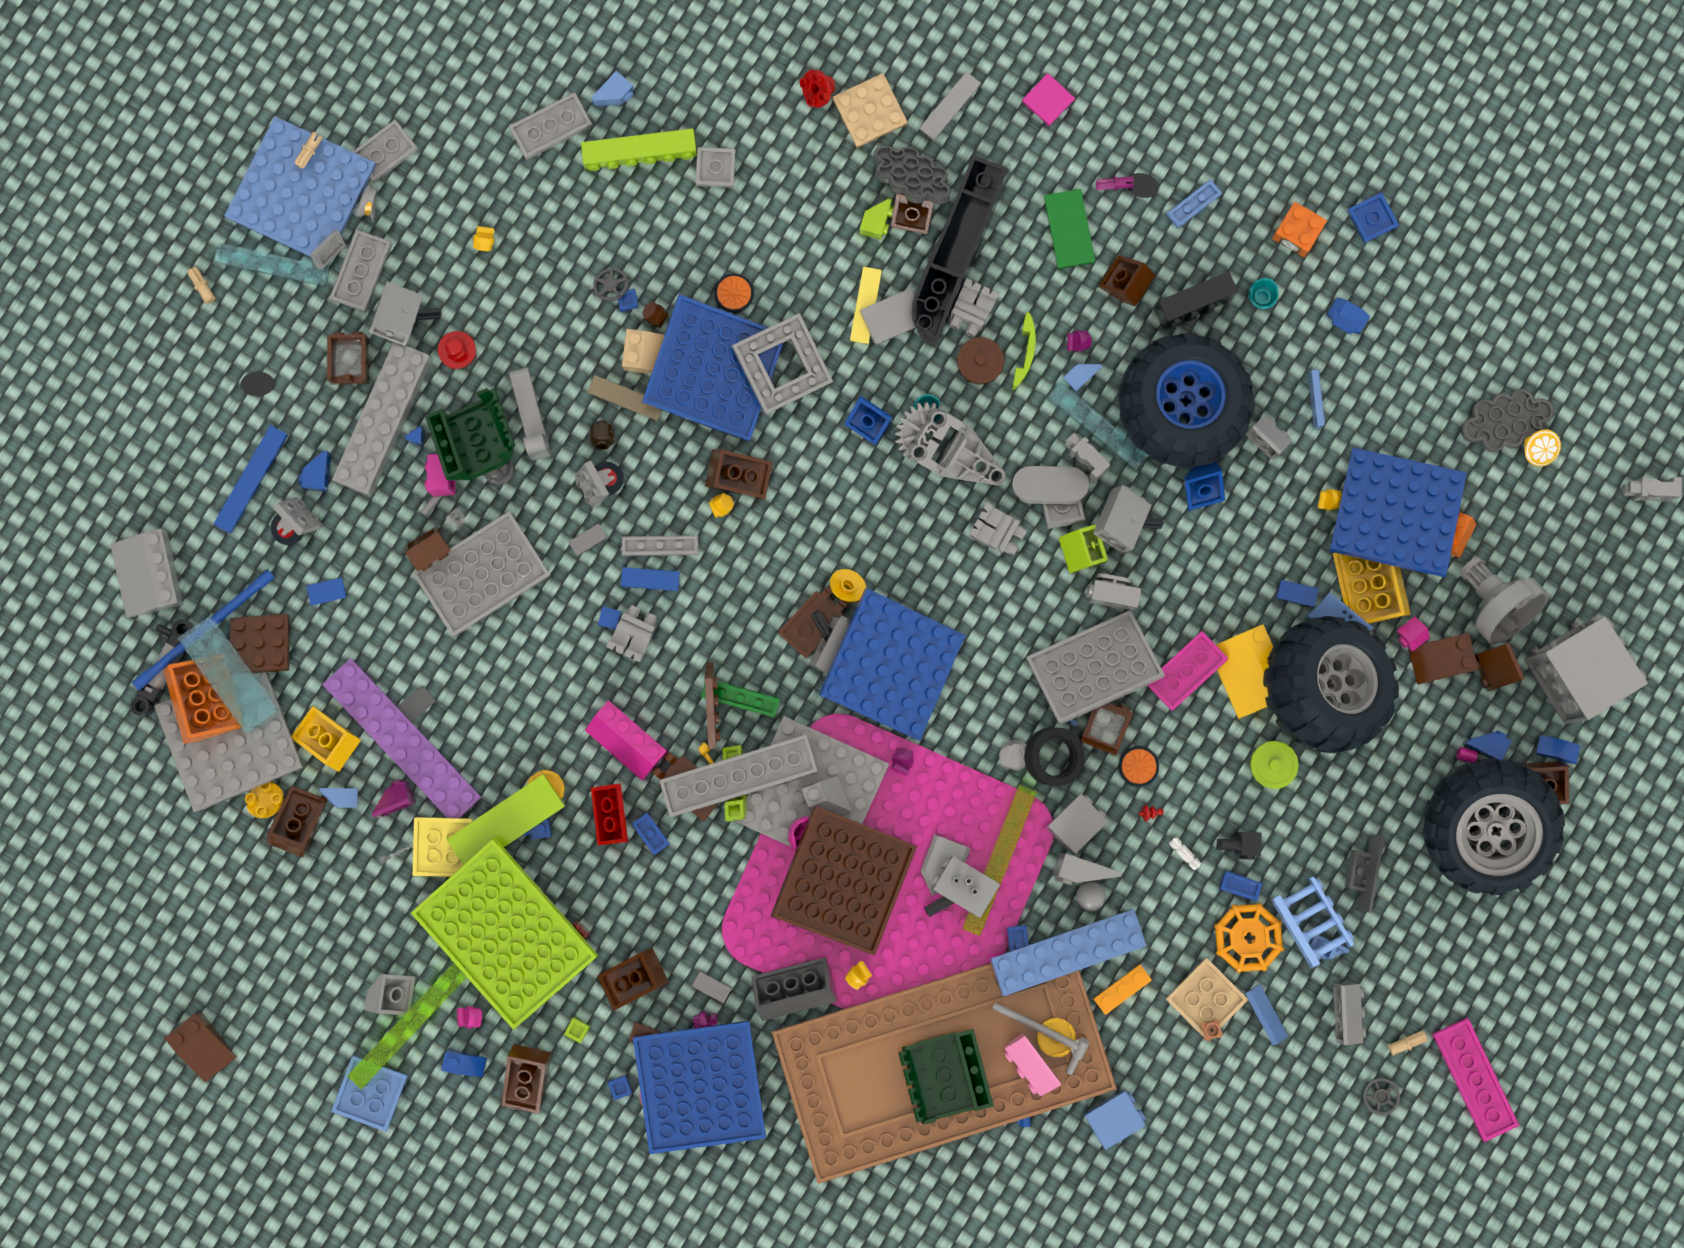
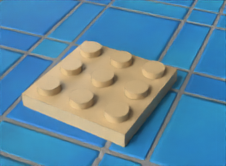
M883 73L832 97L856 148L908 125Z
M1205 958L1165 1000L1204 1038V1030L1201 1029L1203 1022L1208 1023L1212 1022L1213 1019H1217L1220 1022L1219 1026L1221 1028L1248 1001V998Z

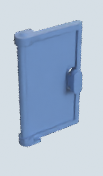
M1331 592L1307 615L1308 619L1323 616L1345 618L1346 622L1357 621L1368 627V630L1371 631L1373 629L1371 625Z

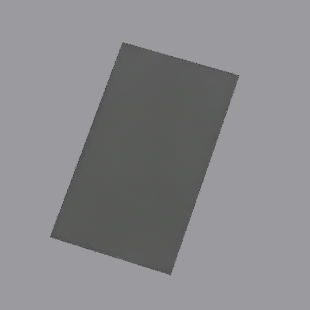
M422 685L397 707L412 722L434 704L436 700Z

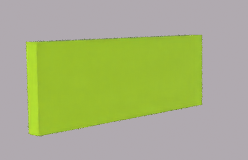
M542 774L446 840L464 865L492 839L496 838L505 847L565 807V804L546 776Z

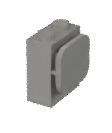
M1099 573L1095 581L1087 587L1086 597L1089 598L1088 603L1134 611L1138 608L1141 588L1129 586L1132 581L1129 578Z
M1079 794L1046 826L1049 832L1072 855L1076 854L1108 823L1105 819L1107 817L1102 810L1096 809L1092 805L1093 801L1087 795Z

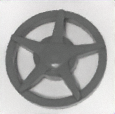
M616 268L603 270L596 276L593 283L594 292L597 297L607 302L622 298L629 286L625 273ZM610 273L609 277L605 280L600 279L605 274ZM614 273H618L624 278L616 279L614 278ZM598 282L603 284L604 287L600 293L597 291ZM625 282L624 289L618 294L619 284ZM606 292L616 294L614 297H604L603 295Z
M1377 1078L1371 1080L1365 1086L1363 1101L1367 1109L1372 1113L1388 1115L1398 1107L1400 1092L1392 1081L1385 1078ZM1384 1081L1392 1086L1386 1090L1380 1089L1377 1082ZM1375 1084L1376 1091L1374 1094L1366 1095L1369 1087ZM1393 1089L1396 1092L1395 1104L1389 1100V1093ZM1366 1098L1374 1099L1377 1103L1376 1111L1369 1106ZM1388 1103L1393 1106L1386 1112H1379L1381 1105Z

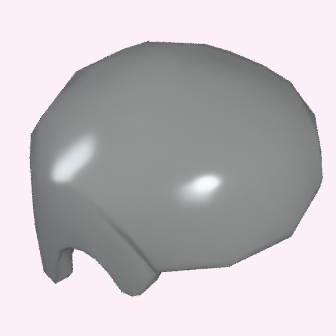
M1086 881L1077 890L1078 905L1087 912H1096L1105 903V890L1096 881Z

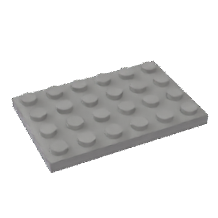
M510 511L450 548L449 556L441 561L437 559L432 562L433 566L426 571L421 569L420 571L415 570L412 572L452 637L459 635L551 576Z
M1131 610L1026 657L1059 725L1165 678Z

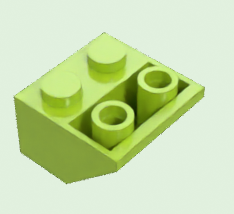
M1097 524L1058 537L1069 574L1102 565L1108 561L1102 539L1093 534Z

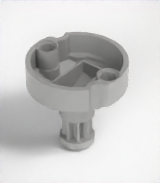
M1476 557L1461 569L1460 576L1471 583L1476 589V593L1483 600L1475 627L1489 644L1494 645L1501 640L1506 641L1528 626L1545 607L1549 594L1532 577L1504 583L1497 575L1492 574L1480 557Z

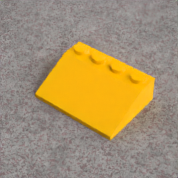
M1333 553L1343 602L1368 624L1411 615L1400 567Z
M1264 624L1216 644L1228 657V660L1217 672L1238 719L1268 707L1265 700L1268 697L1267 687L1263 685V675L1266 668H1269V660L1267 658L1273 645Z

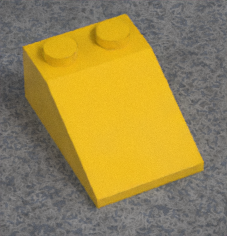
M314 706L311 707L292 734L295 742L325 765L338 772L361 741L352 732Z

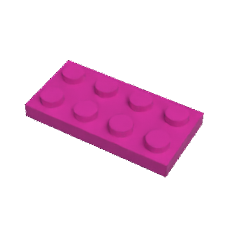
M1201 631L1161 668L1165 678L1147 686L1173 711L1228 660V657Z

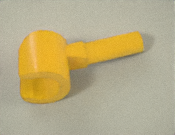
M703 742L698 750L705 757L709 765L713 764L714 762L707 754L711 749H708V745Z

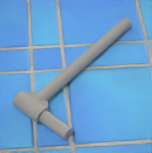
M997 1002L992 1007L993 1010L1070 1047L1073 1057L1065 1072L1069 1075L1073 1074L1079 1060H1082L1090 1044L1088 1039L1081 1037L1074 1041Z

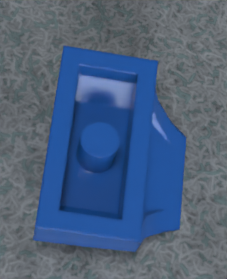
M1339 297L1336 298L1326 314L1331 317L1333 325L1348 334L1354 332L1360 334L1370 318L1363 309Z

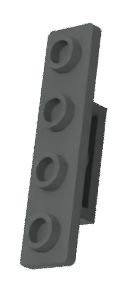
M1370 834L1367 852L1351 850L1344 888L1359 891L1356 908L1359 911L1372 912L1385 836Z

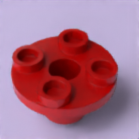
M818 69L807 71L799 81L809 107L820 108L827 105L831 93L835 91L833 78L826 76Z
M449 332L439 342L438 355L447 367L462 369L470 365L475 359L476 345L473 339L464 332Z

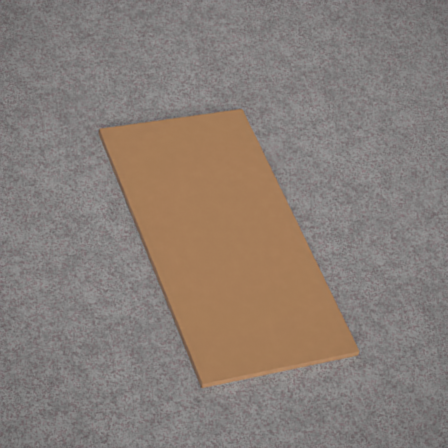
M989 963L772 1031L818 1184L1117 1090L1079 970L1002 996L992 964ZM997 1002L1039 1024H1042L1049 1018L1058 1017L1064 1019L1072 1025L1076 1039L1081 1037L1088 1039L1090 1044L1082 1060H1079L1073 1074L1069 1075L1065 1072L1073 1057L1071 1051L1062 1057H1052L1045 1054L1037 1044V1031L993 1010L994 1003ZM974 1029L994 1107L959 1113L937 1119V1122L929 1124L916 1122L913 1108H916L917 1104H911L908 1089L912 1088V1085H906L903 1070L907 1066L901 1065L898 1052L903 1051V1046L951 1032ZM1021 1033L1025 1035L1061 1083L1060 1086L1041 1097L1038 1093L1035 1095L1027 1086L1030 1082L1026 1077L1023 1079L1015 1070L1018 1066L1014 1061L1010 1063L1003 1054L1006 1052L1003 1047Z

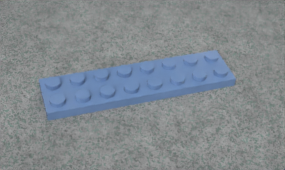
M1131 909L990 958L1001 994L1006 996L1146 947L1147 945L1135 910Z

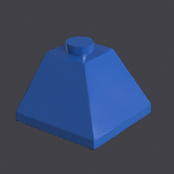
M1217 461L1208 465L1193 467L1184 478L1189 511L1225 501L1222 470Z

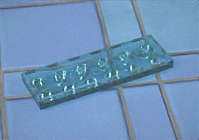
M211 616L177 638L245 733H248L279 711Z

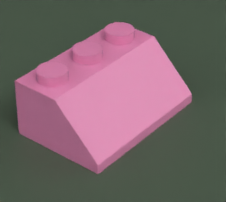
M1023 1033L1003 1047L1006 1050L1003 1054L1010 1063L1012 1061L1015 1062L1018 1066L1015 1070L1022 1079L1024 1077L1027 1078L1030 1082L1027 1086L1034 1095L1038 1093L1041 1097L1061 1085Z

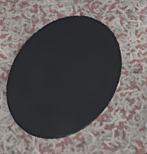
M1144 173L1131 175L1134 180V188L1127 189L1133 195L1148 198L1158 193L1159 184L1155 178Z
M264 372L249 373L241 380L242 390L252 396L268 394L275 385L274 379Z

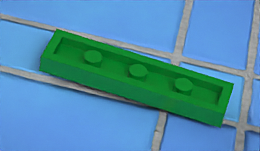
M717 681L718 688L715 689V695H718V702L775 718L780 702L779 697ZM705 683L701 694L702 698H706Z

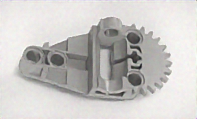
M925 402L922 408L921 404L917 403V409L910 406L911 413L904 411L906 418H898L902 424H896L900 431L894 432V434L900 436V438L896 439L895 442L902 443L898 450L905 449L902 455L904 457L909 455V461L915 460L941 477L991 485H1000L1004 482L1005 472L969 425L942 410L943 407L941 405L936 408V403H932L929 408L928 402ZM936 414L941 415V418L938 422L933 421V418ZM951 426L958 431L941 460L937 463L931 458L940 444L924 434L926 432L930 433L942 441ZM921 447V452L918 455H914L915 448ZM982 462V467L976 470V464ZM998 471V476L992 479V473Z

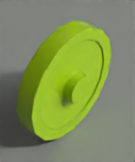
M1279 741L1265 742L1258 746L1252 753L1249 763L1250 771L1255 781L1263 787L1271 789L1283 788L1290 784L1296 777L1299 767L1298 758L1294 750L1287 744Z

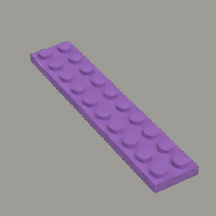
M352 658L322 684L447 818H461L482 798Z

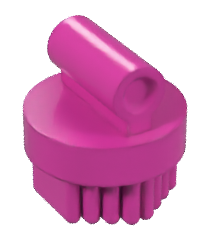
M467 1006L466 1009H457V1024L459 1027L465 1026V1028L472 1029L473 1027L481 1026L482 1010L480 1008Z

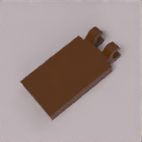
M830 584L821 594L816 590L778 632L805 658L817 648L823 637L811 618V614L820 610L828 624H830L833 617H845L841 612L850 604V602L841 600L836 605L829 598L833 594Z
M668 751L664 758L672 765L665 773L658 767H655L651 773L662 780L697 769L698 767L683 755L678 759ZM718 803L692 811V813L702 821H705Z

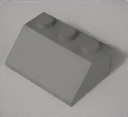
M1333 983L1336 1042L1342 1045L1363 1043V1038L1366 1037L1365 1027L1362 1026V1019L1365 1018L1364 1007H1361V999L1364 998L1363 987H1360L1359 983Z

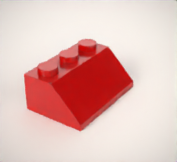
M621 783L591 788L597 845L628 842Z

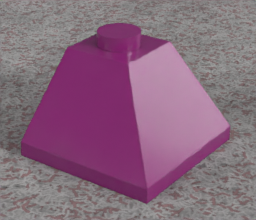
M401 779L390 783L391 787L387 788L372 812V816L381 818L416 804L409 783L406 781L402 782Z

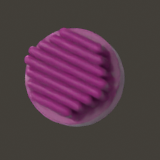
M1076 330L1072 333H1067L1068 351L1082 352L1091 347V337L1088 331Z
M896 748V752L892 756L891 768L905 776L908 775L909 768L913 766L914 762L913 751L907 748Z
M706 1011L699 1012V1014L693 1016L695 1028L716 1025L718 1020L716 1013L708 1016Z

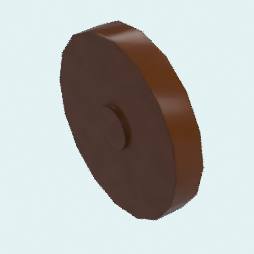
M984 337L973 338L965 342L960 348L957 357V367L961 376L968 382L976 385L988 384L996 380L1001 374L1004 365V354L1000 346L993 340Z

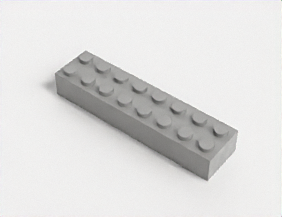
M393 342L332 478L334 482L372 498L433 361L428 354Z

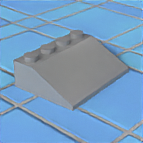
M160 528L110 544L127 619L183 605L169 536L166 530Z
M1058 853L1052 876L1056 877L1055 881L1072 885V882L1079 883L1121 877L1122 872L1069 854Z

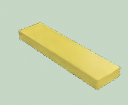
M863 267L850 337L851 342L869 345L870 333L860 310L876 303L882 270Z

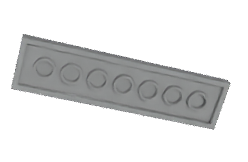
M806 734L659 781L669 817L672 818L818 773V768L808 735Z

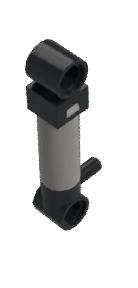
M180 619L173 623L172 630L161 624L157 625L156 631L164 634L168 639L156 662L196 630L193 623ZM183 625H186L187 632L182 635L180 629ZM181 655L170 664L177 663ZM165 668L141 690H137L136 693L141 696L131 701L130 709L132 713L146 717L154 712V702L159 703L164 693L163 688L167 683L164 675ZM141 702H145L146 708L141 712L139 705Z

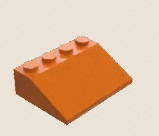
M225 653L170 664L164 670L183 744L205 740L245 727Z

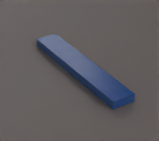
M270 425L213 523L214 525L232 534L288 434Z

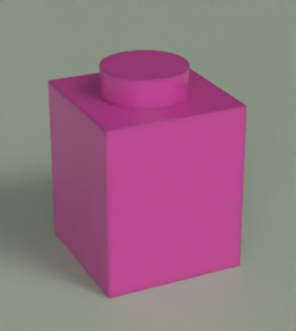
M1413 617L1397 630L1399 643L1404 648L1408 647L1412 652L1430 638L1428 628L1416 617Z

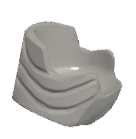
M1010 740L1003 743L999 754L1003 767L1016 771L1026 767L1024 754L1027 744L1023 740Z

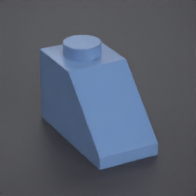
M615 71L592 96V103L595 106L622 105L633 97L634 87L621 74Z

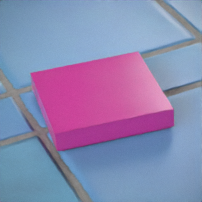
M1047 73L1022 99V102L1045 124L1050 126L1070 106L1075 98Z

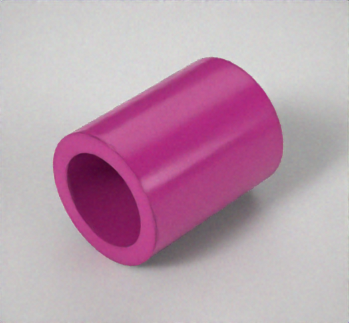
M1460 746L1456 759L1473 764L1477 760L1478 751Z

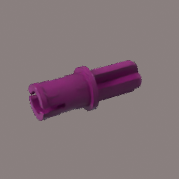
M1113 176V178L1097 179L1096 189H1114V191H1117V189L1134 188L1133 176L1117 178Z

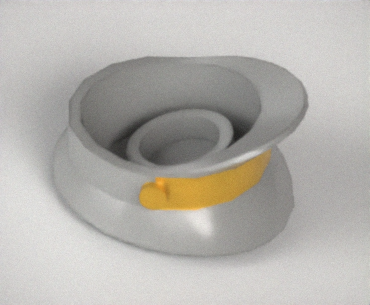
M370 185L366 186L355 212L356 217L366 215L373 222L375 221L377 189L372 188Z

